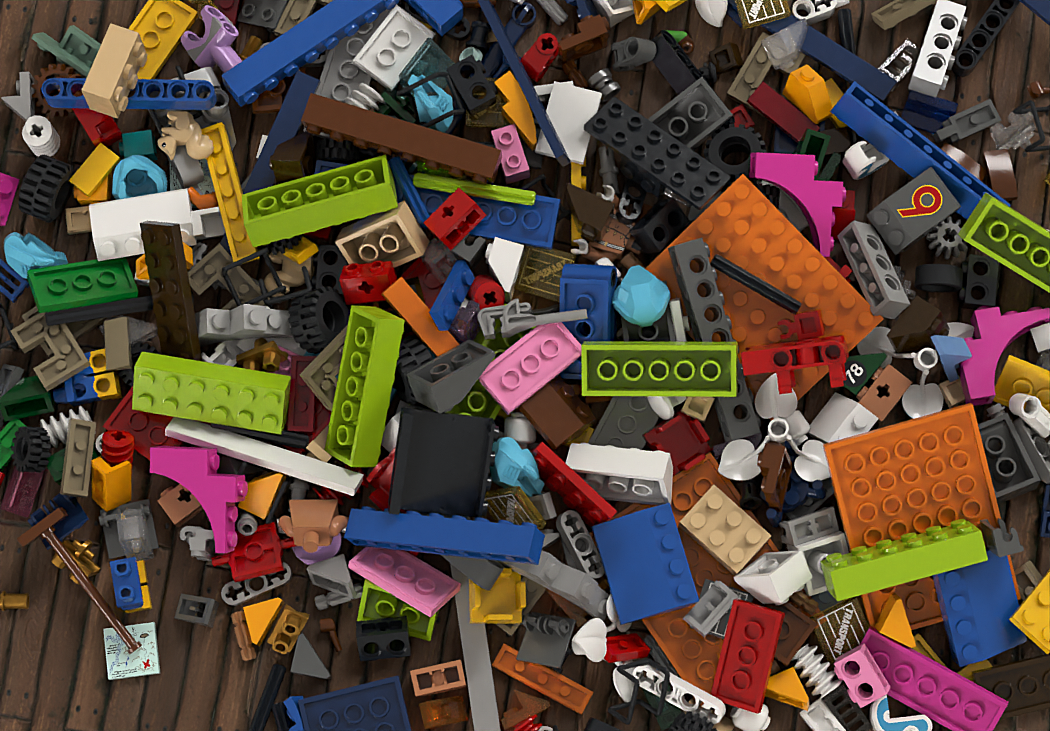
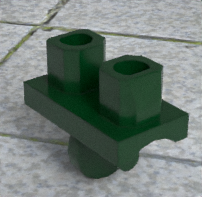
M385 91L380 95L384 99L385 104L380 102L378 104L379 110H374V112L383 115H391L393 113L397 119L416 124L417 121L407 112L408 110L411 114H415L408 97L396 96L395 99L400 102L399 105Z

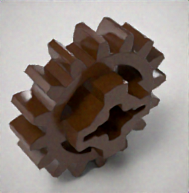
M49 64L48 69L41 68L42 75L34 76L38 83L31 85L33 89H36V93L32 95V98L39 99L36 106H44L43 113L51 112V117H58L59 114L61 117L68 116V112L74 113L72 108H54L48 105L41 88L42 84L54 74H60L56 78H80L81 75H73L74 68H66L65 64H58L57 66L56 64ZM53 90L49 96L58 95L60 90ZM80 90L74 94L76 97L83 95Z

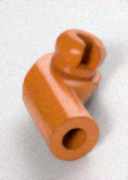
M192 186L188 189L190 202L199 210L219 206L215 192L201 195Z

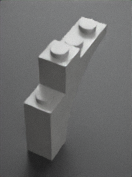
M242 304L231 310L206 308L195 313L200 347L240 339L295 337L293 333L291 334V325L288 322L290 314L286 310L266 309V306Z
M543 550L541 551L538 565L497 561L505 568H512V571L548 588L572 602L592 617L600 618L604 622L607 616L606 604L609 594L598 586V582L588 574L561 563L553 555Z

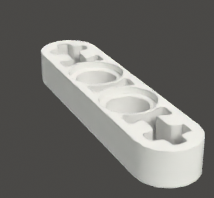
M650 664L635 667L632 675L639 680V686L660 697L665 674ZM643 670L647 672V678L643 676ZM670 673L669 683L673 686V691L666 692V701L686 712L692 711L693 716L695 713H699V717L702 719L705 716L708 718L707 723L712 722L716 724L722 719L726 713V708L721 700ZM684 694H692L696 699V703H688L685 700ZM704 702L702 708H699V705ZM711 707L715 709V715L710 713Z

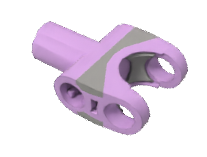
M206 5L200 12L205 24L203 38H199L191 31H185L181 36V42L189 56L200 68H213L217 64L225 73L242 62L241 58L230 46L239 33L222 12Z

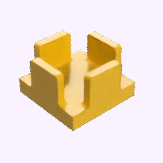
M504 568L490 591L481 588L469 579L470 624L522 623V609L526 607V583L521 581L520 574L512 571V568Z

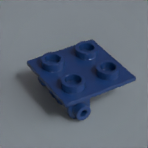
M59 493L53 498L58 506L52 500H49L53 510L50 511L44 504L43 508L48 514L46 515L39 508L30 515L31 518L28 519V522L33 527L57 508L63 507L69 515L54 526L55 535L62 541L71 532L81 528L89 518L76 497ZM41 538L46 549L49 550L51 545L46 539Z

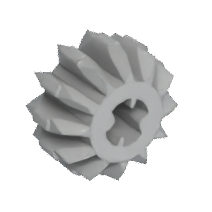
M950 216L946 219V223L943 221L931 231L932 233L927 235L926 239L933 241L928 247L929 249L937 248L935 253L937 257L943 252L945 259H949L951 254L957 258L960 255V251L965 252L967 249L965 244L967 242L958 235L962 229L959 227L961 220L958 219L953 224L952 217ZM945 234H947V237L949 235L953 237L951 242H949V239L947 241L944 240Z

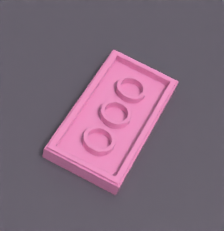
M562 322L537 325L493 360L478 380L504 412L509 415L581 357V344Z
M365 547L348 564V568L430 618L457 594L461 588V583L403 550Z

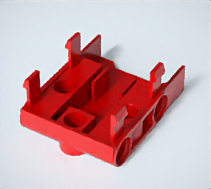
M844 335L813 337L796 341L750 346L745 348L747 351L741 352L744 376L776 372L779 394L792 393V387H796L794 369L828 365L831 388L844 386V381L847 380L844 363L847 362L849 354Z

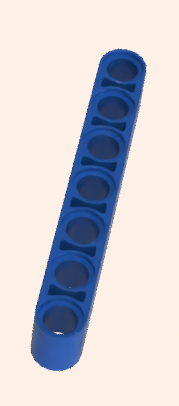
M50 78L42 84V94L51 107L89 108L84 95L80 97L74 96L77 91L82 90L86 78ZM138 79L133 90L130 89V91H135V94L132 97H128L126 109L209 110L215 106L217 96L213 85L206 80ZM53 90H60L58 95L49 96ZM153 91L160 92L159 96L155 98L149 97ZM177 92H185V95L181 98L174 97ZM202 92L210 93L207 98H199Z

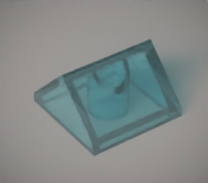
M427 38L399 74L400 85L403 88L408 87V81L413 74L417 77L421 76V74L427 77L436 72H446V68L455 63L431 38ZM436 77L430 80L442 90L448 85L445 77ZM435 92L427 93L428 96L437 95Z

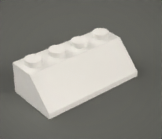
M188 188L89 204L92 236L98 261L144 254L140 223L147 220L180 224L182 241L188 246L197 245V239L193 236L192 206Z
M571 443L566 464L605 500L650 505L670 503L671 505L673 464L670 453L660 450L645 451L637 448H616L611 445L597 446L589 443Z

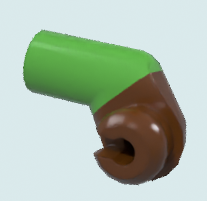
M666 30L675 38L686 54L694 51V42L686 32Z

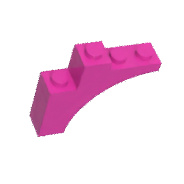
M750 153L749 178L771 183L788 194L799 206L808 222L813 246L824 257H830V252L834 248L831 227L835 224V213L832 212V207H842V202L846 199V188L843 187V182L814 180V176L818 173V162L815 161V155Z
M981 306L973 312L970 321L974 327L975 340L972 337L964 338L972 357L958 363L960 367L957 368L966 404L971 403L973 406L992 403L996 396L994 379L1000 355L1014 340L1031 331L1030 329L1049 323L1050 308L1033 307L1028 309L1027 312L1009 311L1001 316L999 307Z
M150 447V473L160 474L175 480L196 497L211 523L215 540V553L234 551V547L237 544L235 521L238 517V509L235 503L244 501L247 495L248 484L245 481V475L217 474L220 464L217 448Z

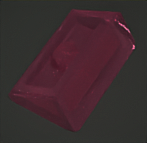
M14 466L0 510L28 518L44 470L40 473L19 472L16 470V466Z

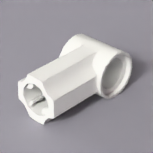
M1023 393L1014 394L1009 400V410L1014 415L1021 417L1042 438L1049 436L1050 413L1041 405L1040 400L1035 396Z

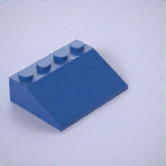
M670 503L647 508L591 527L620 625L690 607L699 602Z
M985 548L988 557L987 561L932 575L952 660L959 667L984 661L1027 641L1026 635L1009 620L1019 607L1008 557H998L987 548Z

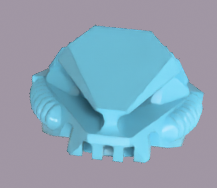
M414 74L411 75L408 81L409 86L425 78V76L422 74L419 77ZM428 81L413 89L420 122L427 123L453 110L452 97L432 81ZM435 92L437 95L428 96L427 93ZM453 115L428 128L445 133L452 124Z
M132 155L122 159L114 170L112 195L116 200L167 192L168 181L165 171L143 155Z
M13 232L4 240V253L7 263L23 278L27 279V270L68 264L66 255L63 252L54 251L45 242L29 232L25 236Z
M640 265L632 266L622 280L621 285L616 288L612 304L614 309L628 322L637 324L640 327L652 326L664 314L671 298L670 290L664 282Z
M501 437L497 442H494L492 451H495V462L493 467L489 466L492 481L503 488L526 497H531L532 494H541L544 482L539 479L537 463L528 448L522 450L518 443L510 437Z

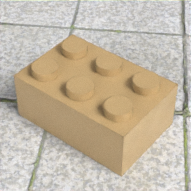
M110 23L82 88V93L91 110L117 119L121 111H125L128 105L127 96L130 89L133 90L138 81L137 73L139 68L144 67L147 60V53L138 32Z
M405 201L398 203V208L373 214L342 228L335 241L348 264L392 261L394 268L422 256L430 242Z
M714 484L678 525L734 576L740 573L771 537L764 528Z

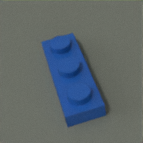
M456 260L429 312L439 331L449 330L475 279L465 260Z

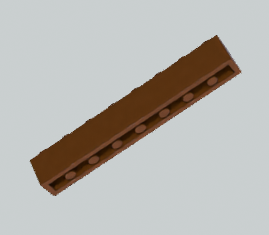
M310 93L301 119L306 131L312 134L320 135L321 132L329 134V137L335 141L344 142V139L352 141L356 147L362 149L372 147L377 149V152L382 155L391 156V154L401 156L400 159L408 163L422 162L429 169L436 171L439 168L445 169L452 176L462 178L465 175L471 177L472 181L486 185L487 182L494 184L502 159V151L500 149Z

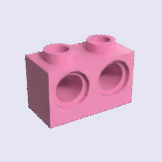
M515 124L491 131V138L495 148L502 151L500 167L506 185L530 178V169Z
M864 643L839 656L834 663V671L841 681L844 680L849 688L847 689L849 697L854 703L857 702L860 708L888 694L891 687ZM847 662H857L860 669H850ZM861 684H870L873 691L865 692L861 688Z

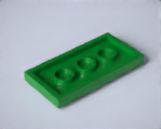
M126 257L103 261L96 259L27 270V279L39 313L138 298V289Z

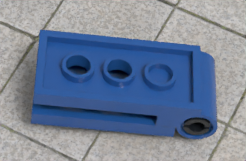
M564 264L562 277L560 278V312L587 309L588 319L562 322L581 345L584 341H616L617 311L612 304L613 294L617 285V269L615 266ZM586 323H588L591 328L590 332L586 330ZM581 357L559 375L564 379L582 380Z

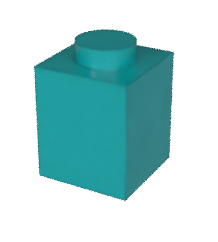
M152 130L122 134L123 142H119L121 157L127 158L132 155H143L152 161L158 160L156 140Z

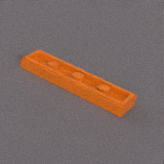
M399 277L381 294L436 358L460 345L448 330L439 331L429 313L430 309L402 277Z
M503 643L492 667L582 715L594 693L593 691L545 665L517 660L519 651Z

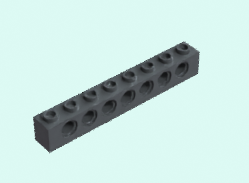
M698 238L669 247V255L695 342H712L713 333H717L720 336L721 342H736L735 339H732L730 332L732 329L731 320L724 312V296L721 291H718L715 282L717 281L716 270L713 266L711 267L709 262L710 250L708 244L703 242V238ZM691 260H695L699 264V271L697 273L690 269ZM699 284L706 288L705 297H701L697 292ZM707 308L710 309L714 315L713 320L711 322L706 320L704 316V312ZM739 359L737 396L713 397L715 398L714 405L725 442L761 433L759 429L761 420L758 413L754 412L752 406L754 397L751 389L746 386L744 379L746 376L743 374V366L740 364ZM735 406H739L742 409L743 414L740 419L734 416Z

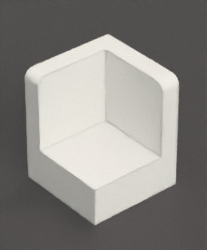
M219 207L191 211L193 236L197 240L224 236L225 228Z

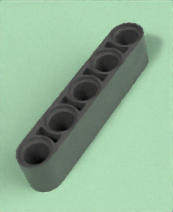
M415 511V512L420 513V514L423 515V516H429V513H431V512ZM441 555L475 584L488 591L491 590L504 570L503 566L496 560Z

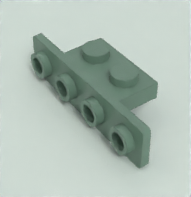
M74 25L69 26L60 43L44 32L35 33L31 37L32 40L37 42V46L40 49L57 56L56 60L60 63L73 67L76 70L75 73L80 74L82 78H87L101 46L99 42Z

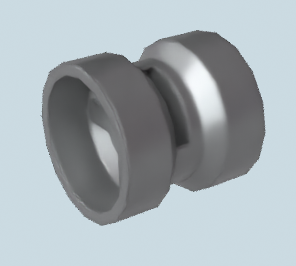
M608 68L598 71L588 80V84L592 89L602 93V103L610 100L621 91L619 84L612 80V74Z

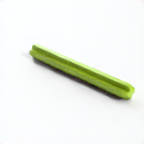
M416 173L413 178V185L418 188L454 193L460 188L468 196L530 206L534 205L536 200V193L534 191L491 184L483 185L472 181Z

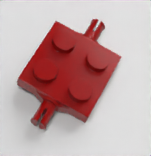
M275 522L257 526L255 533L249 536L235 531L237 533V544L234 547V551L211 556L213 567L228 563L231 567L234 582H239L283 571V549L295 547L296 545H294L293 537L280 539L277 525Z

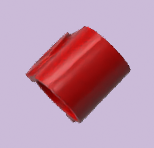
M550 33L540 35L529 51L521 58L528 76L534 81L538 82L544 76L551 63L558 56L557 38ZM550 43L552 44V49L547 48L546 50H544V44L547 46L550 45Z

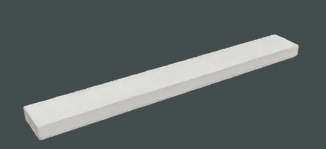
M174 417L165 429V435L203 448H217L218 453L351 496L355 495L363 482L364 474L230 431L212 428L211 425L199 421Z

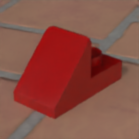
M846 190V199L842 202V207H832V212L835 213V224L831 227V237L834 240H839L837 235L855 220V191Z

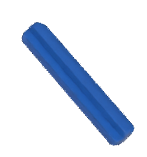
M399 156L394 157L388 161L389 166L419 225H424V222L430 216Z

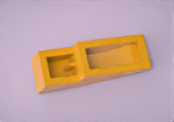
M509 70L494 82L498 95L506 103L502 107V115L511 125L515 124L517 133L533 151L536 149L537 138L532 111L518 81Z

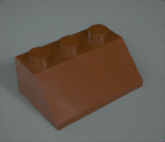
M557 375L517 407L553 450L580 437L597 419L592 414L591 409L575 394L574 389L560 375Z

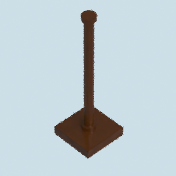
M59 507L19 536L17 540L22 547H25L39 537L46 539L128 647L127 652L131 654L141 647L142 644L135 641L54 533V526L69 515L63 507Z

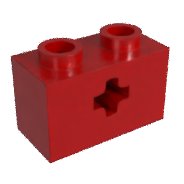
M458 188L430 215L424 224L434 236L448 249L452 250L486 214L475 201Z
M374 261L366 264L352 263L343 267L339 278L347 305L386 301L381 294L397 280L392 261Z

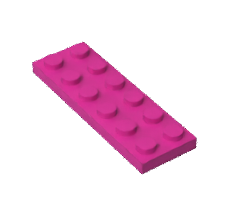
M872 626L869 627L860 645L863 643L866 645L891 688L887 695L952 731H993L1008 705V701L916 650L879 633ZM851 661V662H850V664H849V668H850V669H852V670H859V669H860V667H859V665H858L857 662H855V661Z

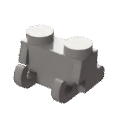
M185 526L182 528L180 538L183 541H187L190 545L191 556L197 557L198 560L212 561L211 556H214L215 551L213 530H206L195 526Z

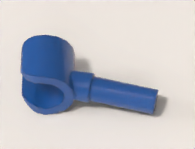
M505 55L503 56V64L492 77L494 81L498 80L510 67Z

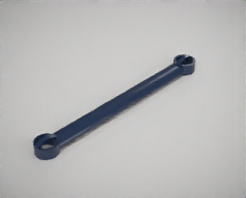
M523 2L522 5L517 4L514 7L512 17L504 27L513 46H515L525 30L531 28L536 22V10L527 2ZM523 9L518 18L516 19V13L519 10ZM530 10L533 13L532 20L527 23H521L526 13ZM493 42L481 61L486 70L484 76L488 82L503 63L504 53L498 42ZM473 72L470 74V76L468 77V79L471 78V77H473V75H474ZM477 91L474 94H480L482 91ZM473 95V97H474L475 99H477L478 96H479V95ZM453 98V110H458L459 108ZM464 105V113L453 115L452 124L445 133L451 135L467 113ZM415 161V163L403 162L405 168L412 164L407 171L409 175H412L418 165L422 168V174H425L427 169L424 166L425 163Z

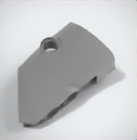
M204 67L185 74L186 80H206L213 85L217 102L222 103V106L201 110L202 116L194 120L200 125L201 129L222 122L225 125L230 147L233 151L236 145V138L228 107L229 97L222 90L212 67ZM176 77L171 80H180V78ZM153 91L149 97L155 98L159 96L160 92ZM177 92L174 97L181 98L185 95V92ZM202 92L199 98H207L210 93ZM154 109L163 127L170 126L168 124L169 118L167 117L168 111H185L192 115L197 113L195 110ZM157 127V129H158V131H159L161 137H164V136H162V132H161V131L159 130V128ZM177 146L174 159L170 161L168 155L167 158L182 189H189L192 186L198 193L204 195L197 185L204 181V173L199 161L188 155L186 146Z

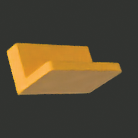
M101 457L91 460L92 499L106 512L131 501V463L127 460L111 467Z

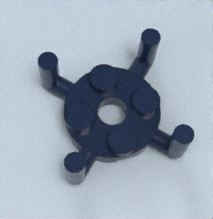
M787 440L784 442L793 468L789 480L791 488L786 492L782 512L770 509L768 502L765 500L764 492L761 491L764 476L757 478L760 481L759 494L769 508L766 515L771 526L774 528L779 527L783 513H790L798 506H802L808 497L824 499L826 497V491L821 480H815L812 484L813 487H810L808 481L798 476L794 468V462L798 454L795 453Z

